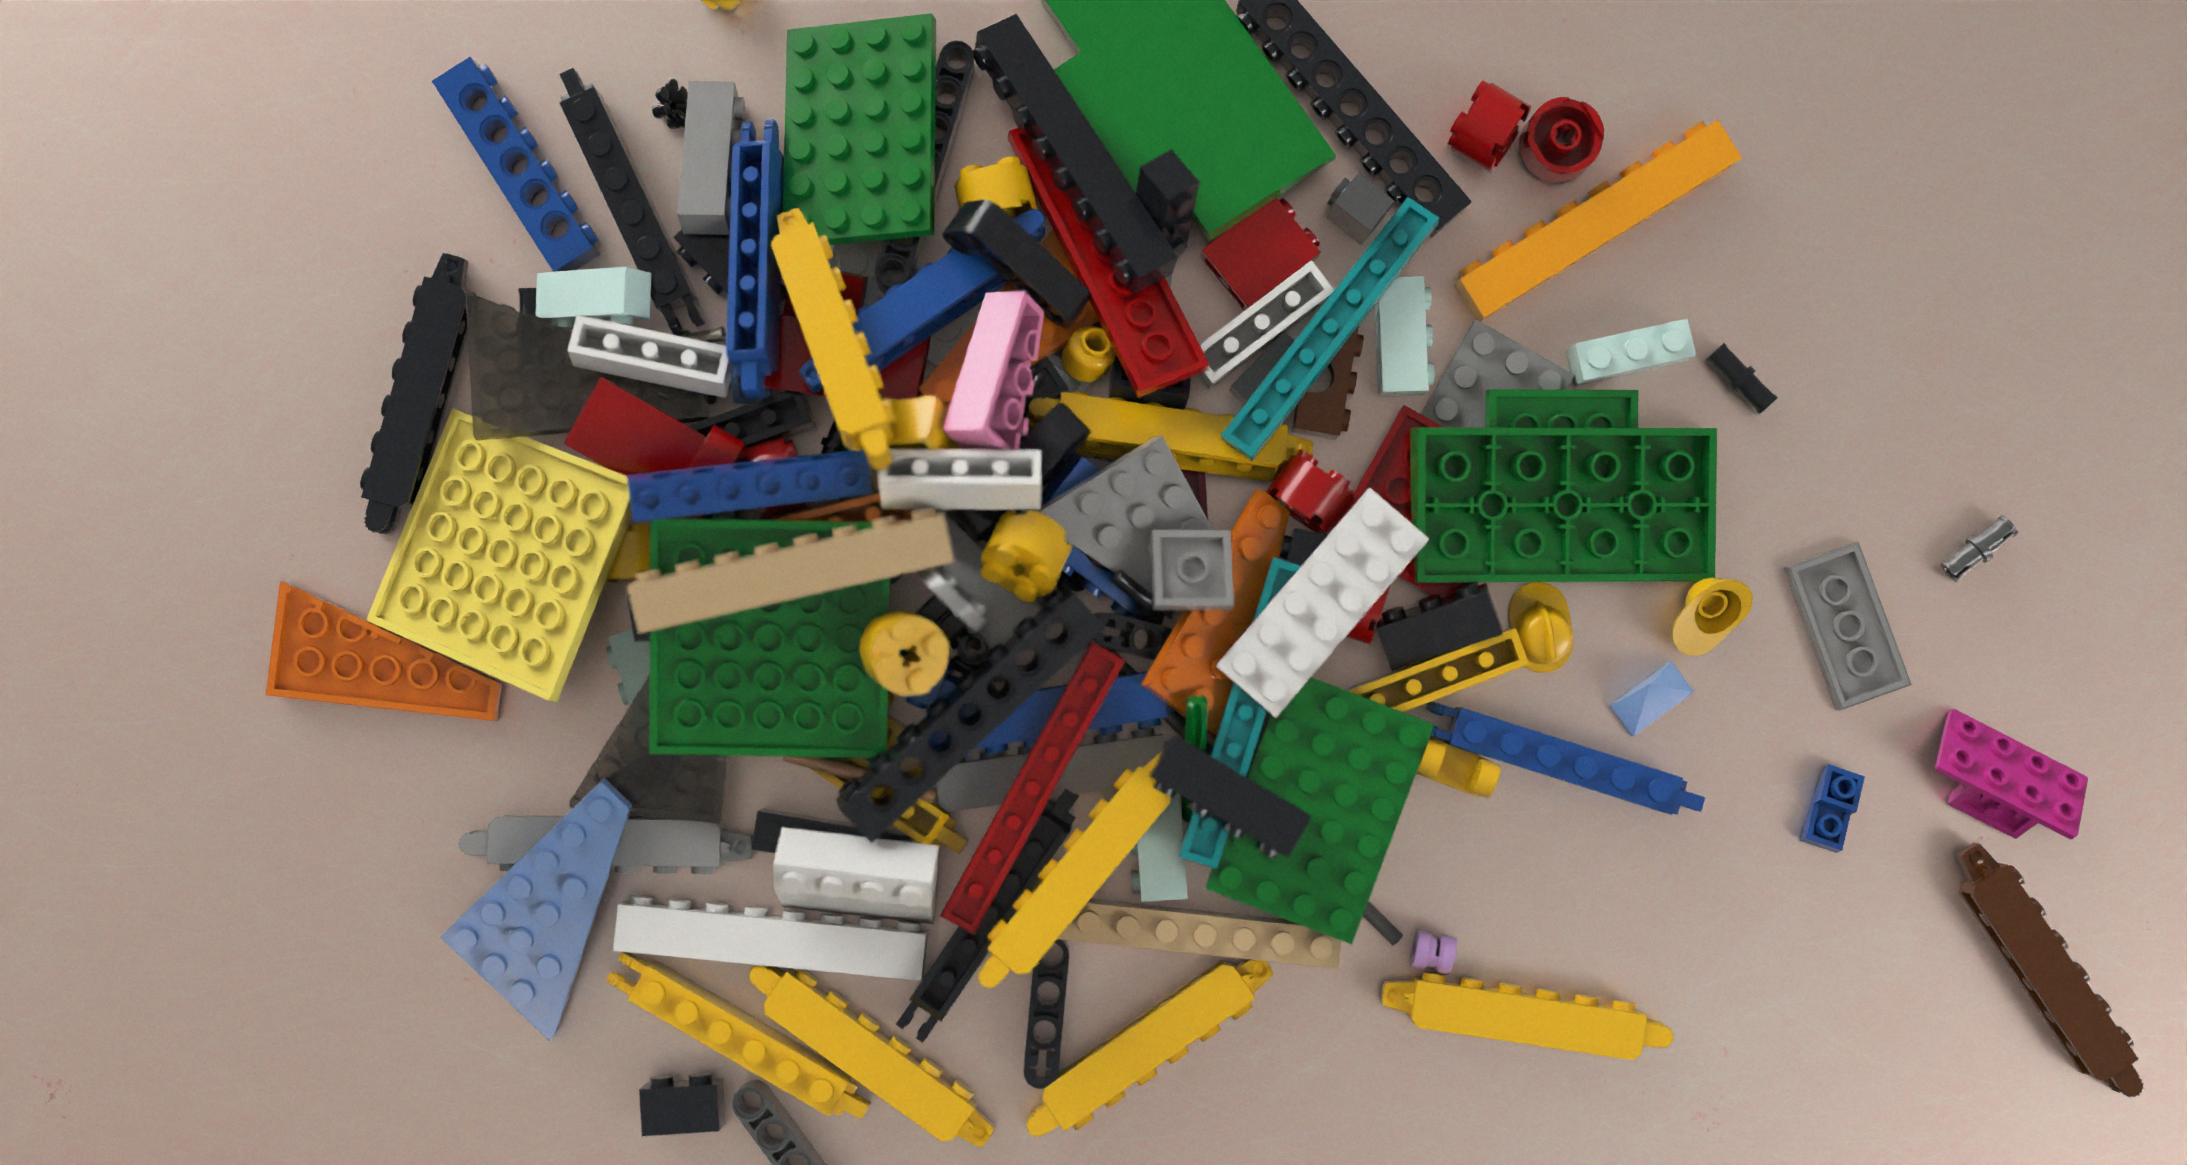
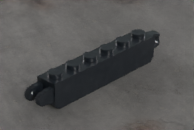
M574 68L560 73L559 75L568 94L562 96V101L559 103L637 269L651 273V298L656 309L664 315L673 335L680 336L683 334V327L673 311L683 305L686 306L688 315L696 327L704 325V319L695 302L698 299L696 292L605 100L592 83L584 86Z
M442 253L432 277L424 276L422 285H418L414 291L413 306L415 310L412 320L406 323L403 330L402 342L405 345L401 358L396 359L392 368L393 387L391 394H387L383 400L381 415L384 416L380 431H377L372 438L371 452L373 457L370 467L364 470L360 481V488L363 490L361 497L369 499L365 512L366 517L364 518L365 527L374 533H391V530H394V527H396L395 522L398 521L401 508L407 510L412 508L434 453L476 305V300L472 293L465 289L468 261L459 256Z
M1065 789L1056 803L1050 799L1048 800L975 934L973 935L963 928L957 927L909 999L911 1002L897 1021V1026L901 1029L908 1026L919 1006L931 1014L917 1032L916 1039L923 1043L938 1020L942 1021L988 954L989 950L987 948L992 943L987 938L989 933L1001 919L1007 924L1017 911L1012 907L1026 889L1031 890L1038 880L1040 872L1052 859L1072 829V823L1076 817L1070 814L1069 811L1078 799V794H1073L1068 789Z

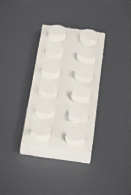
M1371 488L1367 489L1217 663L1216 667L1276 718L1426 544L1429 538Z

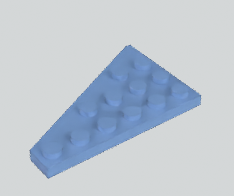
M605 778L440 937L548 1040H551L559 1029L558 1026L585 950L584 947L590 929L596 917V911L610 874V868L632 808V804Z

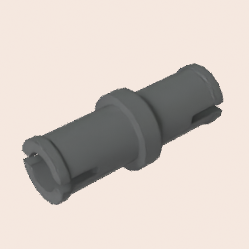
M2000 516L1979 535H1971L1965 540L1966 545L1946 561L1940 563V566L1944 568L1943 571L1949 578L1958 582L1979 563L1990 561L1993 558L1992 553L2012 537L2018 535V531L2008 518Z

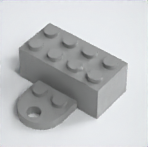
M935 509V513L944 512L942 509ZM948 509L945 512L955 561L915 572L972 630L981 634L991 647L998 643L1005 644L1014 635L1013 630L1021 620L1027 616L1033 618L1044 608L1042 606L1044 599L1039 596L1034 602H1024L1018 599L1013 592L999 584L985 580L980 570L982 568L981 556L987 543L984 540L979 542L975 539L972 540L964 532L965 529L950 514L951 509Z

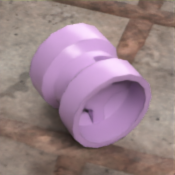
M1418 929L1411 947L1410 966L1418 969L1431 967L1437 973L1449 975L1455 961L1457 938L1447 935L1438 938L1432 936L1429 931Z

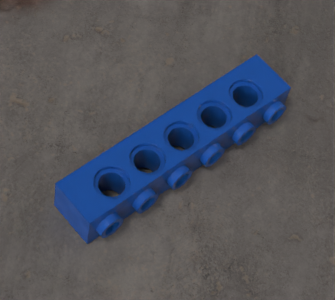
M468 57L432 80V83L552 271L577 270L599 256L600 253L594 245L599 241L597 235L587 221L581 224L574 214L575 211L579 210L577 204L567 190L561 193L554 183V180L559 178L550 162L546 158L542 161L538 158L533 150L539 146L526 126L520 129L515 122L514 117L519 114L506 95L500 98L493 86L498 84V81L486 64L479 66L471 57ZM486 96L487 102L485 106L477 111L472 110L474 100L477 97ZM507 127L506 137L500 142H493L492 136L495 130ZM519 159H527L526 169L520 174H513L512 167L514 163ZM540 190H547V200L540 206H533L532 199L534 194ZM566 221L568 223L566 234L560 238H554L552 234L554 226L559 222Z
M863 449L627 475L633 522L872 494L869 462Z

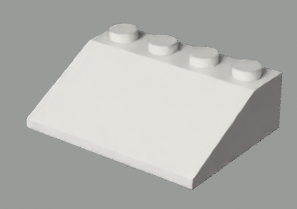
M782 827L773 863L774 890L782 907L934 924L939 846L878 838L871 843L866 837Z

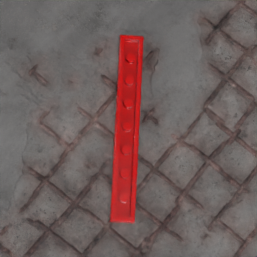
M1091 641L942 910L941 917L973 935L975 934L1126 661L1124 658Z

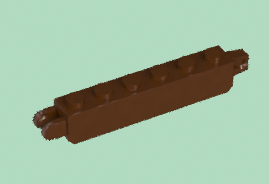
M1973 843L1956 854V857L1967 879L1961 882L1959 894L2078 1071L2093 1078L2104 1080L2113 1091L2122 1092L2123 1095L2128 1097L2139 1096L2142 1093V1089H2144V1083H2142V1079L2139 1078V1074L2132 1065L2139 1060L2131 1048L2134 1046L2133 1040L2122 1027L2115 1025L2109 1016L2112 1010L2104 998L2092 991L2087 983L2090 981L2088 973L2079 963L2072 961L2066 952L2069 948L2068 944L2061 934L2054 929L2051 930L2044 919L2047 914L2042 905L2035 898L2028 896L2022 887L2025 884L2022 875L2012 865L2008 866V864L1996 862L1979 843Z

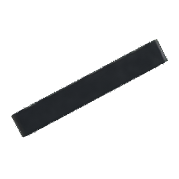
M955 40L943 46L936 65L935 128L944 130L946 134L940 139H935V201L974 75V54L972 48L963 41ZM958 58L964 60L967 64L963 68L954 69L948 65V62ZM950 93L956 97V100L950 104H943L937 98L941 94ZM925 236L913 237V242L907 246L897 245L893 241L894 239L883 240L875 265L876 282L883 294H886L894 285L904 284L913 277ZM895 268L900 270L903 276L896 282H888L882 277L884 272Z

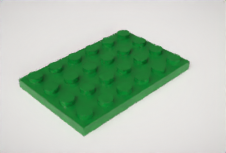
M932 13L787 29L783 212L799 208L807 223L814 224L818 237L826 235L829 245L934 235L936 19Z
M1310 677L1276 718L1271 714L1269 715L1246 777L1310 814L1312 818L1289 858L1279 853L1277 858L1274 859L1255 848L1259 841L1256 838L1245 833L1242 839L1228 832L1217 869L1211 868L1205 889L1352 944L1435 724Z

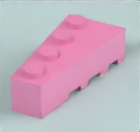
M1026 291L989 292L985 294L943 431L964 450H1019L1020 436L1027 435L1029 419L1023 418L1026 396H1033L1035 381L1032 379L1030 364L1031 361L1038 360L1044 311Z

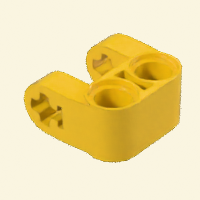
M1429 738L1416 774L1476 797L1490 798L1498 783L1501 766L1483 757Z

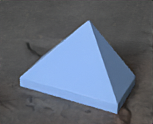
M1669 661L1610 704L1609 707L1629 734L1635 736L1694 691L1673 662Z

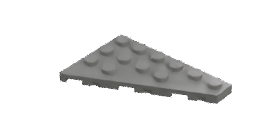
M1160 435L1155 436L1042 505L1041 510H1034L1060 524L1066 531L1064 539L1068 543L1071 542L1073 546L1114 573L1119 570L1124 571L1150 593H1153L1152 530H1213L1166 441ZM1174 610V612L1181 616L1184 610Z

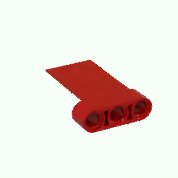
M780 315L779 368L777 372H772V375H766L765 387L826 396L824 389L813 393L800 376L799 369L812 358L797 317ZM931 337L878 372L883 384L882 388L877 389L880 400L886 398L906 400L921 397L919 387L924 381Z
M601 377L563 444L605 468L627 476L733 464L745 442L713 425L706 437ZM704 514L690 515V516H682V517H683V518H702Z

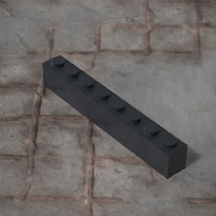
M1014 14L978 31L975 49L973 50L976 64L982 71L986 70L993 80V88L997 96L1002 101L1006 100L1012 109L1016 125L1020 130L1027 132L1032 140L1035 154L1041 161L1045 160L1052 170L1056 186L1060 191H1065L1071 199L1075 215L1081 222H1086L1092 231L1096 247L1101 253H1106L1113 263V270L1119 282L1123 285L1126 284L1132 294H1135L1172 275L1178 256L1018 15Z

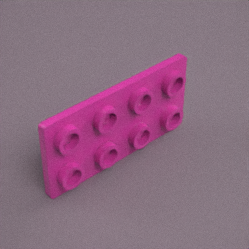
M1952 709L1947 713L1935 770L1961 783L1950 792L1948 805L2015 839L2038 823L2070 840L2078 836L2088 783L2087 776L1956 709Z

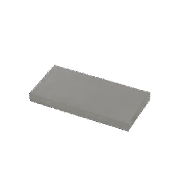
M1859 542L1842 546L1783 568L1836 710L1841 711L1912 685Z

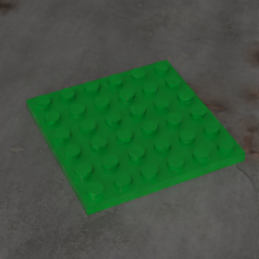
M683 517L650 520V570L660 569L661 575L676 572V565L689 561L699 560L700 566L716 563L715 556L738 551L739 557L755 554V547L777 542L780 549L793 546V539L804 535L817 534V538L820 540L833 537L832 530L840 527L856 525L857 531L873 528L872 522ZM890 577L650 631L649 754L873 758L882 750L887 752L889 690L874 681L867 674L860 657L859 644L867 625L878 616L881 617L890 612Z

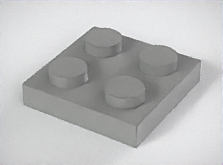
M1152 530L1153 610H1232L1234 594L1230 530Z

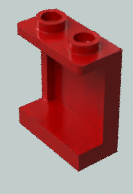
M1276 197L1222 233L1201 251L1200 258L1243 311L1311 260L1314 262L1321 253L1317 248L1320 246V242L1309 228L1302 229L1294 220V217H1296L1294 209L1284 198L1278 200Z

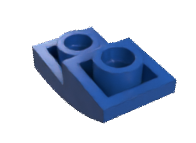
M1830 764L1826 765L1812 798L1800 841L1835 853L1842 851L1850 815L1856 813L1865 776Z

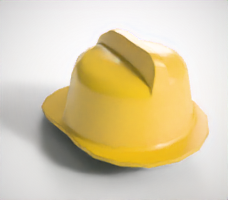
M1713 577L1702 579L1695 583L1688 591L1685 599V608L1675 619L1672 628V641L1676 649L1685 655L1698 656L1709 652L1748 616L1753 606V595L1749 587L1739 580H1724L1723 578Z
M1532 582L1522 586L1514 593L1509 604L1510 628H1516L1529 662V665L1524 667L1537 673H1549L1558 670L1568 661L1573 651V630L1566 599L1556 587L1548 583Z

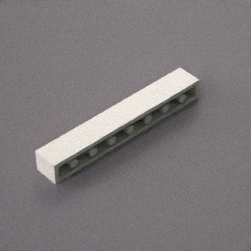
M630 895L629 901L619 903L617 907L613 951L922 981L924 977L929 930L920 929V923L898 921L897 927L882 926V919L861 917L859 918V923L844 922V916L837 914H821V920L805 918L806 912L797 910H783L782 916L768 915V908L745 906L744 912L729 911V904L713 902L706 903V908L691 907V901L684 899H668V905L653 903V897L644 895Z

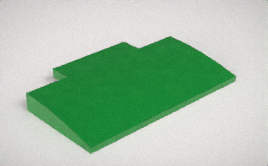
M1041 0L1047 12L1077 53L1055 68L1054 71L1134 192L1136 193L1140 166L1172 149L1200 181L1192 219L1209 243L1336 159V154L1225 0Z
M1544 389L1485 390V428H1410L1412 524L1429 538L1426 544L1413 557L1416 583L1701 581L1706 578H1715L1717 428H1638V390Z

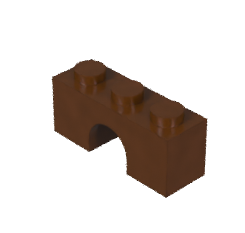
M1359 326L1327 366L1331 376L1329 388L1318 393L1306 392L1296 405L1291 432L1333 440L1340 436L1341 431L1347 432L1351 409H1345L1347 394H1354L1357 381V372L1351 371L1354 357H1360L1364 335L1358 334Z

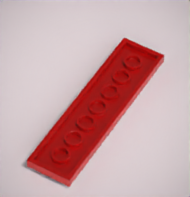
M1019 128L1010 130L1007 139L1016 157H1019L1020 164L1027 167L1033 190L1078 280L1090 291L1089 302L1137 397H1142L1207 371L1210 364L1167 280L1164 278L1135 294H1132L1126 284H1121L1114 273L1113 263L1107 254L1101 253L1096 247L1092 231L1086 222H1081L1075 215L1071 199L1065 191H1060L1056 186L1052 170L1045 160L1041 161L1035 154L1032 140L1027 132Z

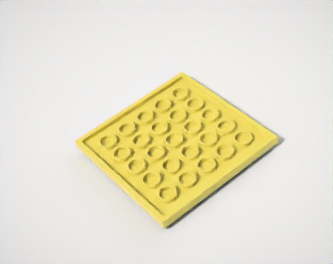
M452 408L366 621L548 701L557 702L632 517L627 476Z

